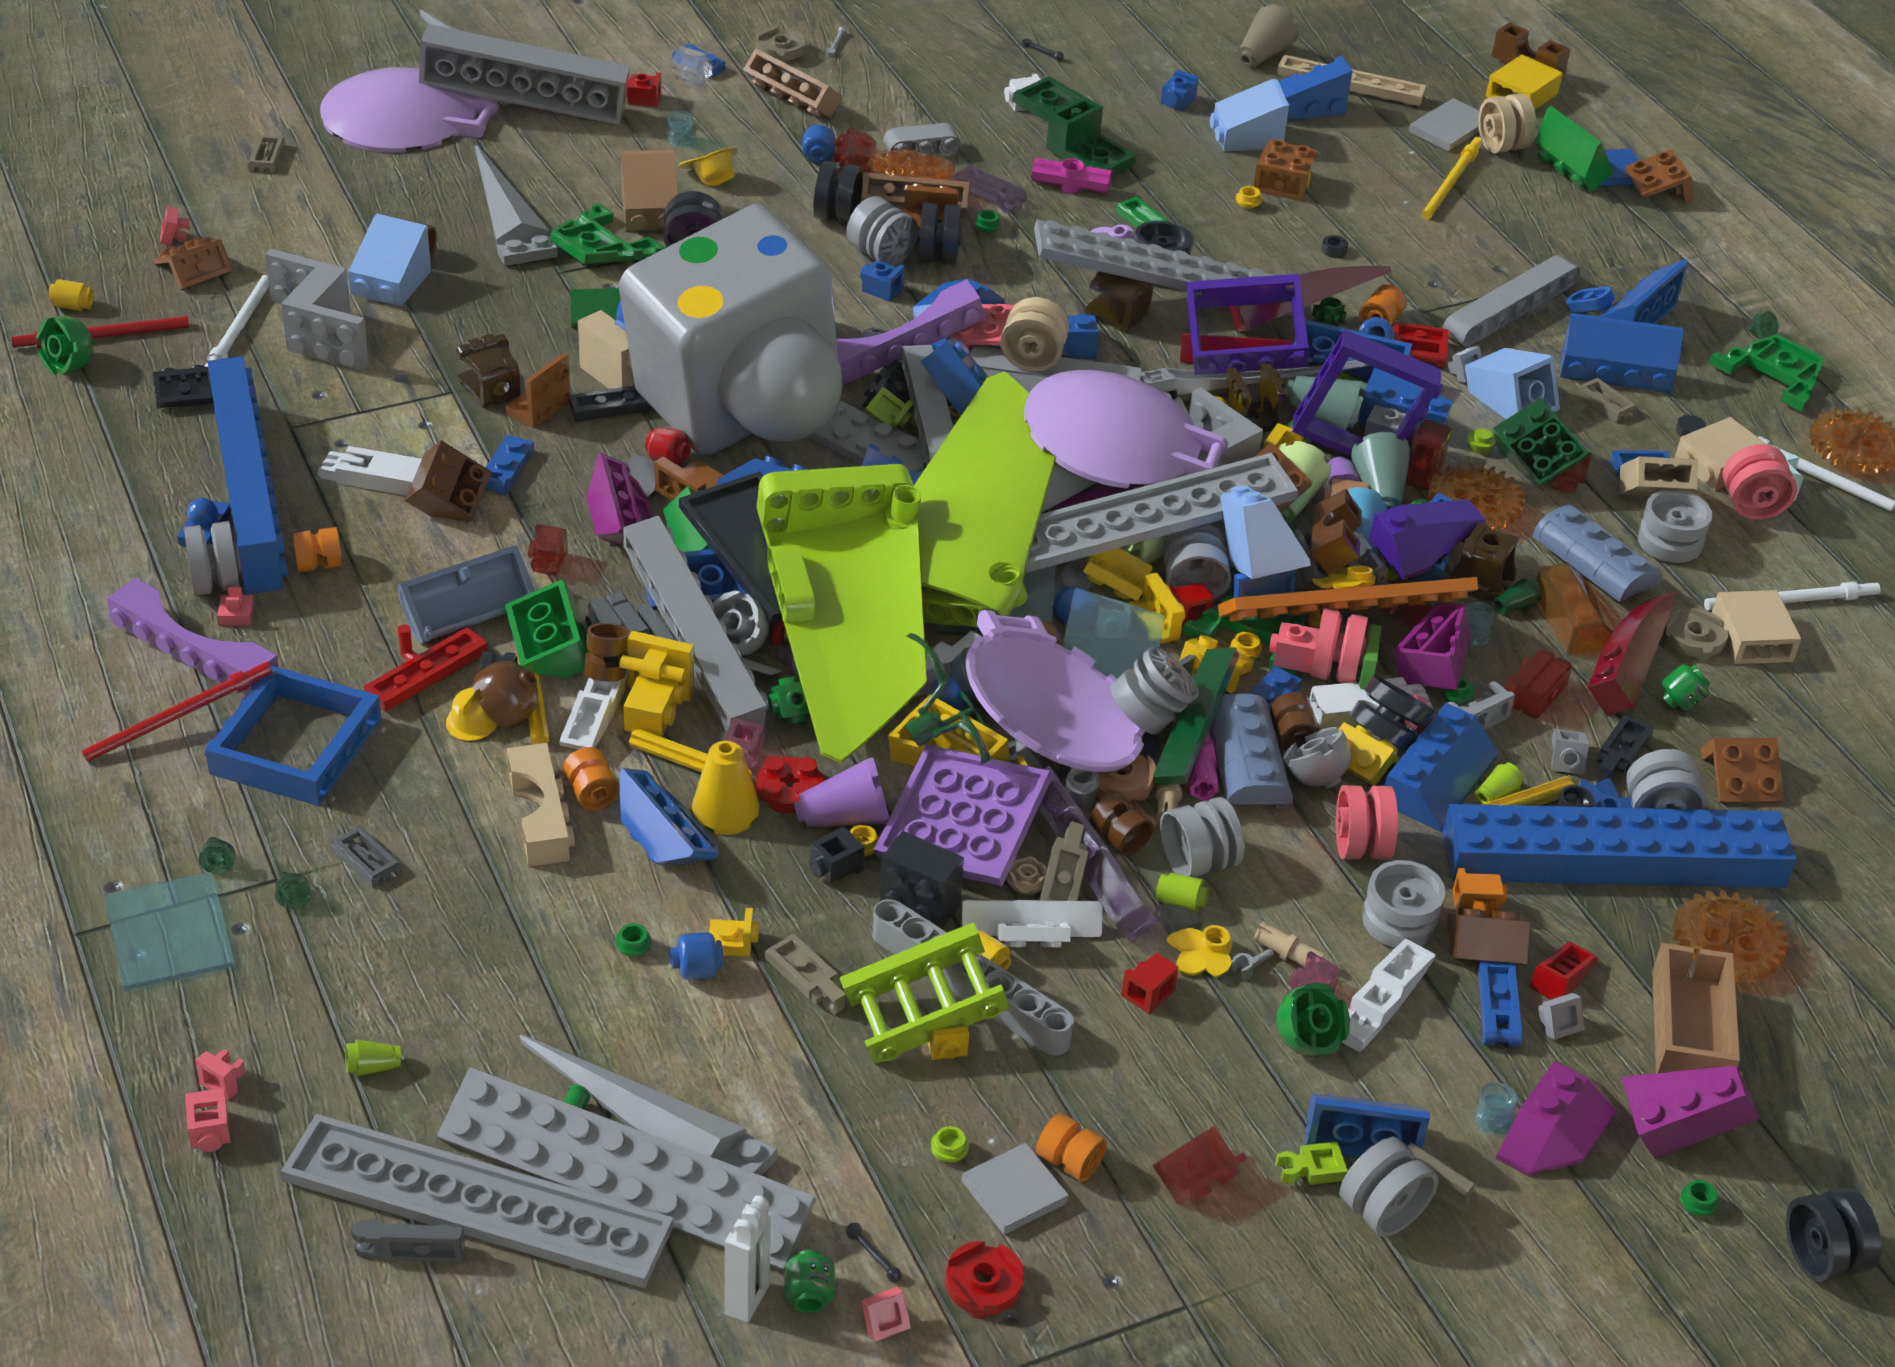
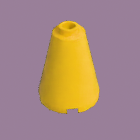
M721 741L713 744L709 749L692 802L693 817L703 828L704 825L714 829V834L734 835L751 827V822L759 816L760 805L742 748L734 742Z

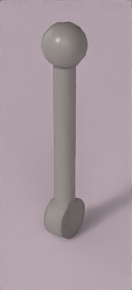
M841 26L838 29V35L831 48L826 49L827 56L834 57L836 55V48L842 36L847 34L845 27Z

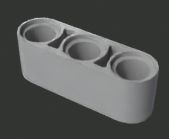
M949 123L892 128L885 133L883 138L890 156L896 161L952 156L961 149V140L954 127Z

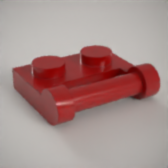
M1394 322V340L1412 344L1410 357L1422 362L1434 363L1436 367L1445 368L1449 329Z

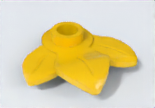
M1362 565L1350 566L1348 568L1341 567L1328 574L1329 577L1312 578V582L1321 588L1366 587L1375 583L1373 569Z
M1212 925L1206 927L1203 932L1194 928H1185L1167 937V943L1181 952L1176 963L1179 967V973L1194 976L1207 970L1212 976L1220 977L1229 971L1232 962L1229 953L1232 950L1233 941L1229 932L1224 927Z

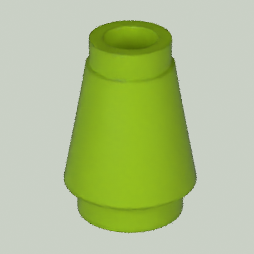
M1511 763L1498 765L1479 789L1475 791L1477 801L1480 804H1484L1518 792L1524 782L1521 771Z
M356 1039L355 1043H346V1073H355L356 1077L400 1068L401 1047Z

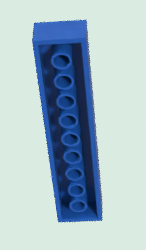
M244 357L207 361L245 595L283 590L282 577L288 576L285 557L279 558L284 556V543L282 533H280L279 515L277 514L276 499L270 475L252 369L245 368Z
M1449 804L1442 830L1452 881L1456 879L1458 868H1465L1466 873L1500 875L1501 882L1786 888L1797 860L1780 811Z

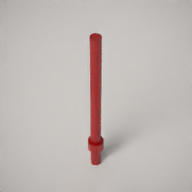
M188 316L88 327L87 329L94 339L189 327ZM34 331L35 334L12 336L13 348L37 345V348H42V340H37L38 331Z
M268 662L262 663L244 673L240 670L230 675L229 680L81 750L87 762L94 760L235 691L241 693L250 688L249 684L272 674L273 671Z

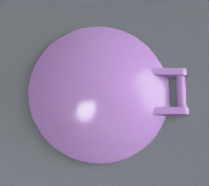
M391 67L367 71L342 81L326 94L321 104L320 113L326 130L332 136L338 135L342 137L343 142L348 145L375 152L404 153L406 148L421 146V149L425 150L442 145V140L450 136L454 139L458 136L482 137L485 132V125L490 117L497 113L499 104L494 99L477 97L471 94L419 83V68Z
M1072 370L1049 376L1031 390L1024 408L1025 423H1028L1031 428L1030 436L1042 451H1050L1056 456L1055 462L1065 469L1088 480L1114 487L1128 488L1129 484H1144V486L1215 468L1221 455L1226 452L1228 447V441L1225 437L1196 427L1184 409L1163 392L1142 381L1113 372ZM1201 450L1209 453L1206 462L1197 459Z
M982 610L979 613L977 623L983 636L979 635L968 650L966 657L967 676L979 702L1006 732L1034 752L1060 764L1080 770L1093 772L1115 771L1128 766L1136 759L1144 745L1142 743V736L1145 731L1129 720L1113 699L1110 689L1111 684L1116 678L1112 674L1106 677L1094 666L1096 660L1075 646L1070 651L1056 644V637L1047 633L1038 617L1026 616L1025 618L1001 616L996 615L993 611Z

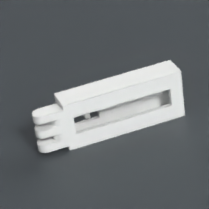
M348 446L345 453L329 452L317 473L319 477L336 481L337 484L407 496L422 459Z
M1403 677L1384 679L1412 696L1416 694L1423 697L1428 706L1434 709L1422 685H1406ZM1359 682L1314 686L1311 689L1309 699L1321 729L1341 727L1344 722L1350 726L1361 725L1349 715L1358 700H1366L1379 706L1378 703L1367 696L1365 690L1360 689Z
M755 1196L751 1204L745 1206L742 1211V1220L738 1219L734 1225V1234L730 1232L725 1240V1314L746 1323L751 1319L770 1286L771 1213L769 1212V1202L762 1196ZM755 1284H758L759 1290L755 1295Z

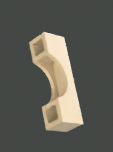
M547 743L507 748L508 772L513 795L529 798L540 805L535 812L522 818L523 844L528 867L570 861L569 847L575 846L573 827L566 826L565 824L569 822V811L567 802H560V799L564 798L562 779H555V776L559 775L556 755L550 756Z

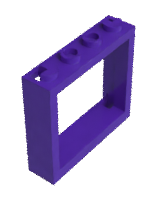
M1299 274L1187 282V304L1194 375L1226 373L1227 369L1232 367L1236 368L1238 372L1260 371L1261 364H1270L1273 369L1308 367V340ZM1293 285V288H1286V286ZM1193 292H1201V295H1194ZM1291 302L1296 337L1295 345L1201 351L1197 309Z
M1344 329L1296 410L1293 418L1292 432L1351 456L1355 443L1358 446L1363 442V438L1313 418L1350 357L1422 387L1421 392L1394 433L1397 439L1411 441L1416 431L1417 422L1419 419L1422 421L1425 419L1429 411V403L1433 398L1437 399L1442 391L1443 384L1440 383L1441 369Z

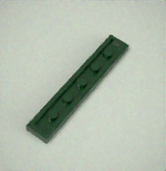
M1236 647L1206 649L1194 677L1198 688V697L1193 702L1187 704V707L1177 717L1153 774L1156 785L1187 784L1238 661L1239 653Z

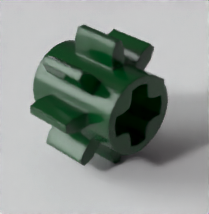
M1334 297L1322 299L1320 305H1313L1312 316L1314 317V322L1338 327L1339 323L1345 324L1347 312L1344 311L1345 305H1341V301Z

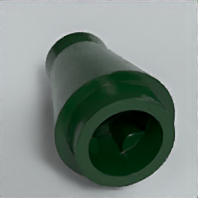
M1522 578L1502 595L1496 597L1494 604L1502 615L1511 611L1533 607L1542 599V590L1535 579Z

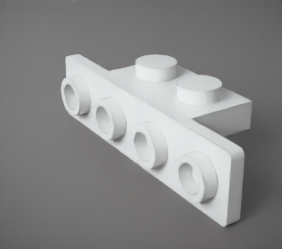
M963 900L962 927L974 922L978 931L982 930L990 936H997L999 941H1005V945L1008 947H1025L1026 941H1040V946L1056 948L1061 947L1062 942H1070V937H1100L1102 935L1103 905L1099 901Z

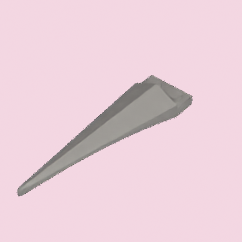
M476 145L475 153L486 194L497 252L504 266L558 257L557 247L555 243L550 241L551 237L548 228L482 149Z
M1358 360L1347 361L1342 371L1368 365ZM1323 365L1280 369L1277 371L1283 382H1288L1289 379L1295 380L1296 376H1317ZM1162 368L1142 372L1140 381L1163 393L1170 394V391L1173 400L1180 397L1182 402L1192 400V392L1200 387L1213 396L1229 393L1226 373L1194 375V370ZM1260 371L1239 372L1248 389L1260 387Z
M520 1035L521 1044L573 1083L582 1085L589 1090L592 1098L609 1110L626 1126L760 1176L778 1160L776 1148L747 1134L746 1128L533 1038Z

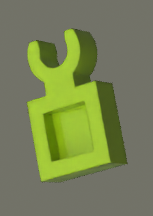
M1338 1142L1303 1145L1300 1148L1299 1155L1290 1151L1280 1152L1277 1154L1275 1163L1276 1167L1288 1166L1291 1168L1282 1170L1281 1182L1286 1184L1294 1183L1300 1177L1305 1176L1309 1185L1340 1182L1344 1180L1348 1172Z

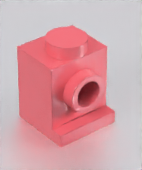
M220 1088L185 1094L187 1130L191 1149L199 1148L204 1152H213L218 1150L222 1144L231 1143L229 1110L225 1089ZM218 1106V1109L200 1112H197L196 1110L200 1108Z

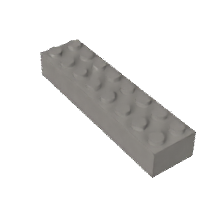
M427 24L421 39L419 83L611 124H621L626 107L630 66Z

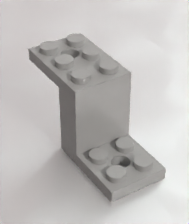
M270 249L265 254L270 298L272 302L280 303L282 307L287 351L364 371L369 365L365 321L363 317L351 314L346 268Z
M1200 387L1192 392L1189 415L1195 426L1223 436L1228 441L1227 450L1221 455L1217 467L1253 458L1260 452L1263 429ZM1201 450L1197 459L1206 462L1209 453Z

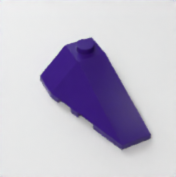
M1470 500L1399 505L1375 514L1368 540L1400 578L1405 580L1429 571L1435 566V562L1443 555L1446 557L1458 542L1465 541L1479 523L1485 524L1486 518Z

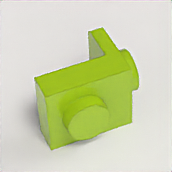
M882 387L864 412L880 423L889 424L892 429L897 425L902 428L912 416L908 410L914 403L908 400L905 404L886 388Z

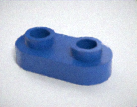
M1609 286L1588 288L1577 291L1569 296L1566 303L1571 312H1578V314L1594 310L1603 312L1613 305L1612 302L1615 300V295Z

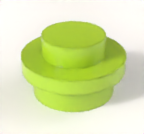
M1479 428L1468 434L1467 442L1470 450L1474 453L1487 454L1496 445L1494 434L1487 429Z
M945 1126L939 1129L931 1140L933 1155L943 1162L952 1163L960 1161L968 1153V1139L964 1132L957 1127Z

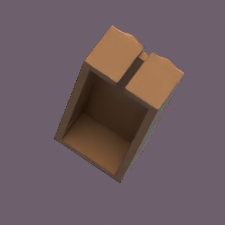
M1661 943L1652 971L1656 1073L1705 1069V1067H1738L1740 1055L1733 953L1701 949L1692 976L1686 977L1694 954V948Z

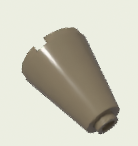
M1277 4L1263 6L1256 14L1238 50L1240 61L1248 67H1255L1292 46L1299 37L1298 24L1295 26L1292 21L1294 16L1287 9Z

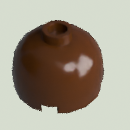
M512 661L495 662L486 666L474 677V691L476 692L480 689L483 697L479 701L480 706L490 719L499 726L505 727L510 724L512 725L511 728L516 727L533 713L538 704L537 679L531 670L524 668L520 664Z

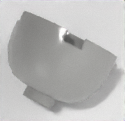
M732 591L723 594L713 602L716 618L722 619L725 623L728 633L727 637L731 643H736L741 657L750 655L762 647L768 637L770 625L763 608L755 598L742 592Z
M1330 727L1311 733L1304 737L1307 743L1299 748L1294 743L1284 752L1283 759L1289 771L1299 782L1312 787L1323 786L1325 789L1331 788L1341 781V776L1347 771L1351 762L1349 741L1342 729L1338 731L1337 727Z

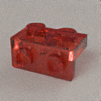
M850 126L846 133H840L836 139L837 148L833 155V160L839 163L841 169L847 163L861 166L863 173H870L874 166L877 141L869 134L862 133Z
M1213 1126L1152 1166L1178 1205L1189 1197L1195 1203L1213 1190L1209 1184L1216 1179L1223 1185L1241 1172L1237 1166L1248 1158L1244 1152L1235 1157L1216 1127Z

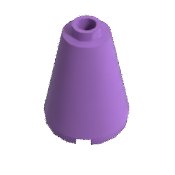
M874 758L866 759L800 793V801L794 803L798 821H806L807 827L884 825L889 820Z

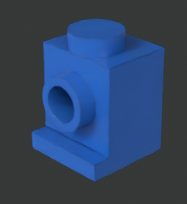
M1176 70L1174 76L1162 86L1160 103L1183 111L1196 99L1199 77Z
M877 260L872 265L865 264L860 273L862 292L890 302L904 289L905 266L899 265L896 268Z

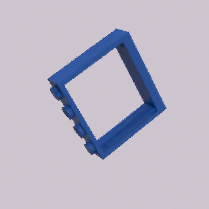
M271 666L273 673L257 681L254 689L247 698L242 699L239 708L232 717L224 722L218 735L207 744L205 756L207 757L209 774L319 806L382 720L379 695ZM277 696L349 715L348 719L308 772L235 751Z

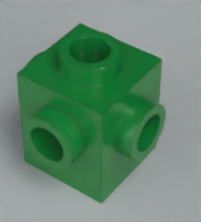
M798 676L779 679L780 685L770 688L771 694L768 695L770 712L772 714L775 713L776 720L786 718L787 724L807 721L805 714H810Z

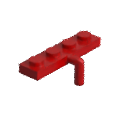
M406 624L400 625L397 628L400 656L406 662L364 685V691L379 695L380 708L386 712L481 657L483 651H488V643L466 627L418 654L412 649L410 626Z

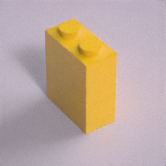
M1520 55L1490 75L1486 97H1506L1511 94H1525L1531 100L1535 110L1558 94L1563 73L1524 55Z

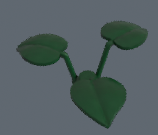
M909 633L906 637L916 641L927 651L939 680L938 688L924 706L917 710L920 716L905 725L910 735L920 748L932 739L960 728L970 734L978 747L981 765L991 761L987 745L967 716L970 715L972 719L988 728L990 727L980 715L976 705L965 693L960 692L959 694L967 705L966 710L960 711L943 721L935 710L931 713L928 712V709L948 685L947 681L949 678L940 658L931 646L920 636Z

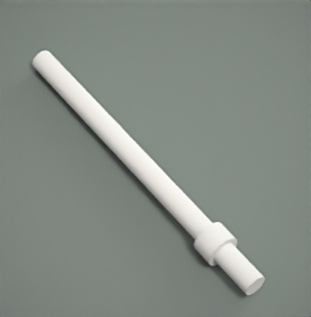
M268 275L261 277L219 345L214 347L207 356V361L228 358V351L269 288Z
M1761 436L1758 437L1766 444L1771 445V441ZM1779 448V450L1785 455V457L1793 455ZM1799 457L1796 469L1887 511H1893L1895 507L1894 500Z
M1845 582L1835 587L1781 591L1778 593L1783 603L1842 598L1843 601L1856 600L1859 596L1878 595L1881 589L1879 583L1857 584L1856 582ZM1716 598L1705 599L1704 607L1707 611L1713 610Z

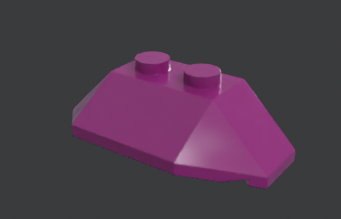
M600 453L596 460L586 497L595 533L604 541H612L624 545V527L653 518V509L648 496L639 482L629 474L631 470L625 462Z
M1554 1061L1521 1106L1497 1153L1496 1159L1528 1177L1538 1175L1541 1171L1556 1170L1582 1163L1614 1118L1616 1109L1597 1080L1563 1062Z

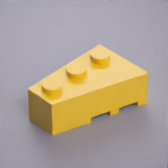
M931 694L888 735L891 760L916 766L926 744L980 756L979 749L970 734L960 728L944 733L920 748L918 747L905 725L920 716L917 710L924 706L931 697ZM938 698L928 709L929 713L935 710L942 721L960 712ZM967 716L987 745L991 758L1009 762L1008 739Z

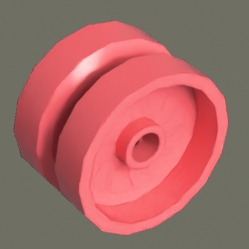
M1755 444L1739 450L1725 463L1722 473L1724 484L1734 509L1741 516L1751 520H1764L1775 517L1785 511L1795 500L1798 491L1796 480L1789 468L1785 455L1779 448L1768 444Z
M1324 609L1310 677L1326 680L1331 674L1334 661L1339 662L1336 675L1338 683L1355 682L1358 666H1362L1367 638L1364 636L1368 617L1352 614L1348 618L1345 633L1339 632L1342 621L1341 613Z
M1341 786L1336 808V841L1341 859H1361L1365 851H1367L1371 859L1391 860L1395 852L1398 833L1397 801L1392 786H1372L1367 795L1362 786Z

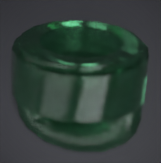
M1765 311L1755 315L1752 325L1748 326L1747 330L1754 332L1758 338L1763 339L1778 333L1779 322L1774 313Z
M209 837L202 846L198 858L199 864L208 873L222 875L232 869L236 852L228 842L217 837Z
M287 871L282 872L275 885L276 901L281 906L289 909H296L306 905L311 898L310 881L301 874Z

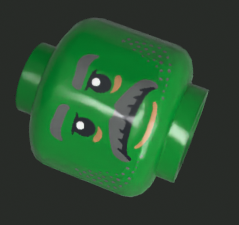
M1682 664L1662 680V686L1666 692L1661 696L1673 710L1679 706L1684 711H1691L1709 696L1708 686L1711 683L1695 665L1690 667Z
M804 1250L786 1262L784 1267V1296L786 1301L794 1306L796 1310L803 1313H816L823 1310L826 1305L833 1301L836 1293V1275L834 1264L829 1258L815 1250Z

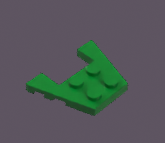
M600 203L592 205L590 212L584 210L579 213V219L575 221L570 219L553 229L550 241L583 264L643 260L665 249V247L650 237L626 243L604 228L602 225L613 223L614 213Z
M1776 334L1753 341L1749 347L1743 349L1738 346L1730 348L1727 354L1713 353L1709 364L1729 375L1744 364L1754 367L1757 372L1767 374L1779 380L1782 385L1788 386L1782 392L1780 401L1802 412L1806 407L1825 358Z
M1234 594L1224 599L1223 602L1233 599ZM1209 608L1202 613L1200 619L1195 622L1189 620L1184 624L1183 635L1193 639L1199 638L1200 635L1213 638L1221 627H1225L1235 631L1237 634L1241 632L1254 633L1261 642L1270 646L1272 633L1279 634L1281 622L1304 626L1305 615L1290 616L1288 611V614L1279 615L1276 618L1260 619V614H1257L1256 617H1250L1249 620L1230 622L1229 616L1219 617L1218 608L1215 610ZM1275 653L1271 656L1269 660V669H1272L1274 667L1273 661ZM1278 667L1296 676L1297 670Z

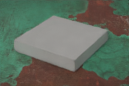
M1023 1143L962 1173V1183L1003 1235L1068 1203L1066 1191L1027 1143Z

